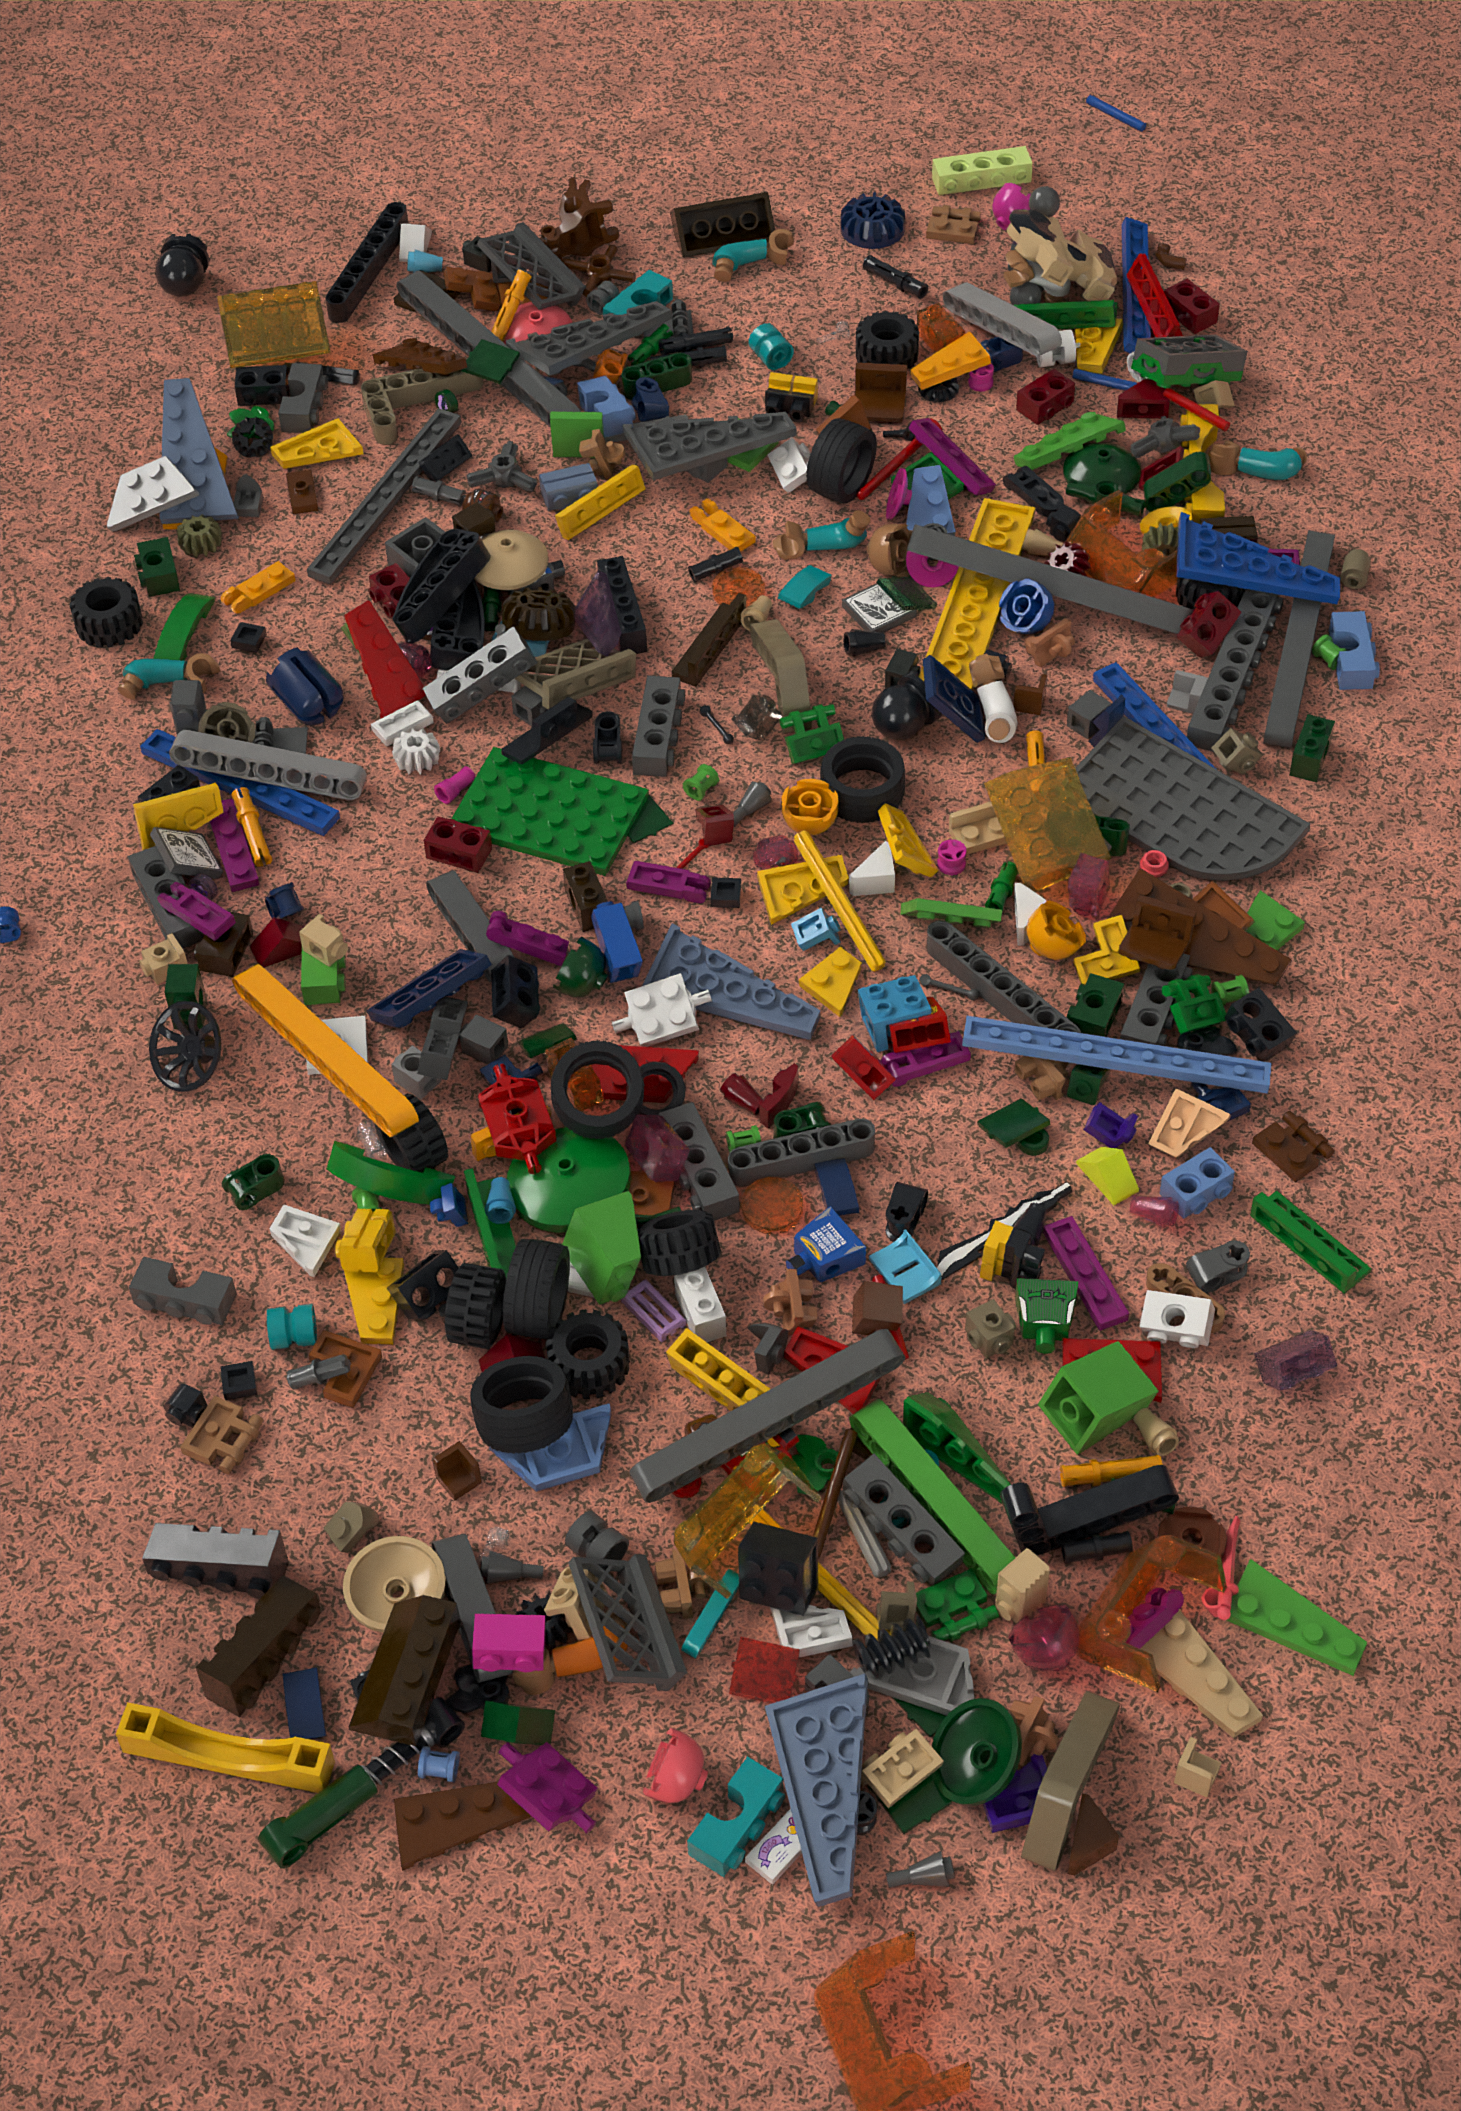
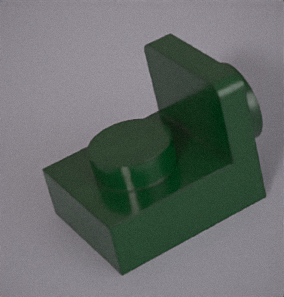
M1076 1064L1071 1073L1067 1097L1095 1105L1100 1088L1109 1077L1110 1069Z

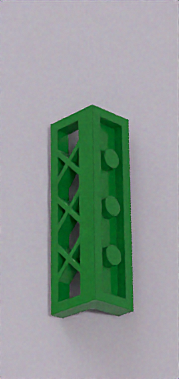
M1114 300L1014 304L1015 307L1055 326L1057 329L1115 327L1118 312V302H1114Z
M473 1168L464 1170L466 1190L488 1267L504 1270L507 1279L510 1261L516 1248L509 1222L504 1224L493 1223L485 1213V1205L491 1189V1182L495 1178L477 1182Z
M1275 1191L1269 1197L1261 1192L1253 1198L1250 1216L1343 1294L1370 1273L1371 1267L1278 1191Z

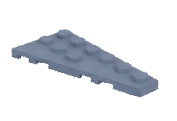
M190 378L164 380L162 457H168L175 464L177 469L188 479L189 483L197 489L199 496L160 512V521L162 524L182 523L183 519L190 520L192 515L199 517L201 514L205 518L213 517L214 521L239 519Z
M673 923L642 985L644 986L681 973L686 988L691 995L707 989L710 992L712 1002L698 1005L695 1007L696 1010L811 1040L820 1020L819 1009L792 993L785 994L776 988L775 983L768 979L763 981L754 975L753 970L719 950L709 949L702 944V940L694 935L691 937L680 931V927Z
M861 1674L765 1706L811 1891L817 1907L853 1896L868 1687L866 1674Z

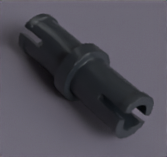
M734 547L719 555L712 554L707 560L689 566L688 572L695 583L712 574H722L724 569L742 563L743 557L739 548Z
M1129 1531L1106 1536L1092 1534L1089 1539L1067 1543L1062 1542L1061 1552L1065 1564L1093 1558L1095 1561H1101L1104 1559V1556L1126 1552L1131 1553L1133 1552V1545Z

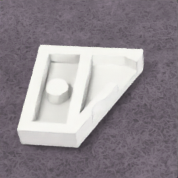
M287 1205L282 1206L269 1228L271 1236L312 1277H315L341 1232L340 1223Z
M809 1605L804 1616L770 1607L785 1661L853 1646L852 1635L844 1610L832 1608L819 1609Z

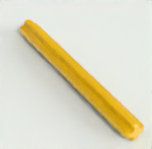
M805 830L795 834L794 843L869 968L873 972L883 969L886 960L810 834Z
M753 1503L745 1509L743 1516L751 1525L754 1521L784 1529L758 1503ZM809 1558L804 1565V1577L808 1580ZM818 1562V1590L836 1608L844 1610L845 1616L864 1635L870 1633L877 1639V1632L879 1630L877 1618Z

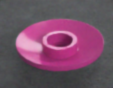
M900 468L897 472L889 493L886 506L887 520H892L898 514L902 505L908 506L912 497V490L907 489L908 477L904 468Z
M911 551L907 552V570L912 579L922 586H943L953 579L959 566L938 560L937 565L930 566L927 563L929 557Z

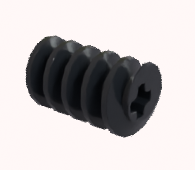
M918 1615L916 1616V1624L909 1618L903 1621V1629L896 1623L892 1624L890 1634L883 1628L879 1629L877 1639L870 1633L866 1634L865 1646L859 1639H853V1648L864 1673L869 1671L875 1679L879 1678V1667L881 1666L888 1674H891L892 1662L894 1661L901 1669H904V1657L906 1656L914 1664L918 1663L917 1652L919 1651L927 1659L931 1658L929 1637Z

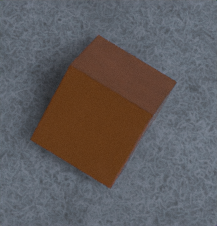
M863 1281L853 1296L852 1333L870 1335L876 1329L897 1331L902 1324L903 1286Z

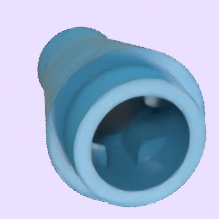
M503 1177L492 1180L485 1205L486 1215L490 1221L496 1224L509 1222L516 1213V1206L510 1190V1182Z

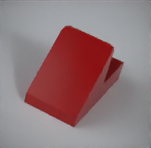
M854 1035L831 1055L832 1059L873 1100L896 1080L872 1050L869 1051Z

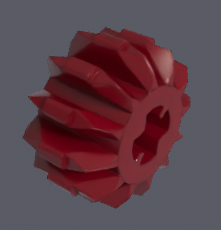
M1067 541L1064 542L1063 546L1056 544V550L1048 552L1050 559L1044 562V564L1086 577L1085 571L1092 568L1088 562L1090 559L1089 554L1083 550V547Z

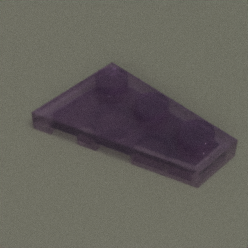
M598 570L575 607V622L598 653L608 657L611 650L618 644L621 630L607 574Z

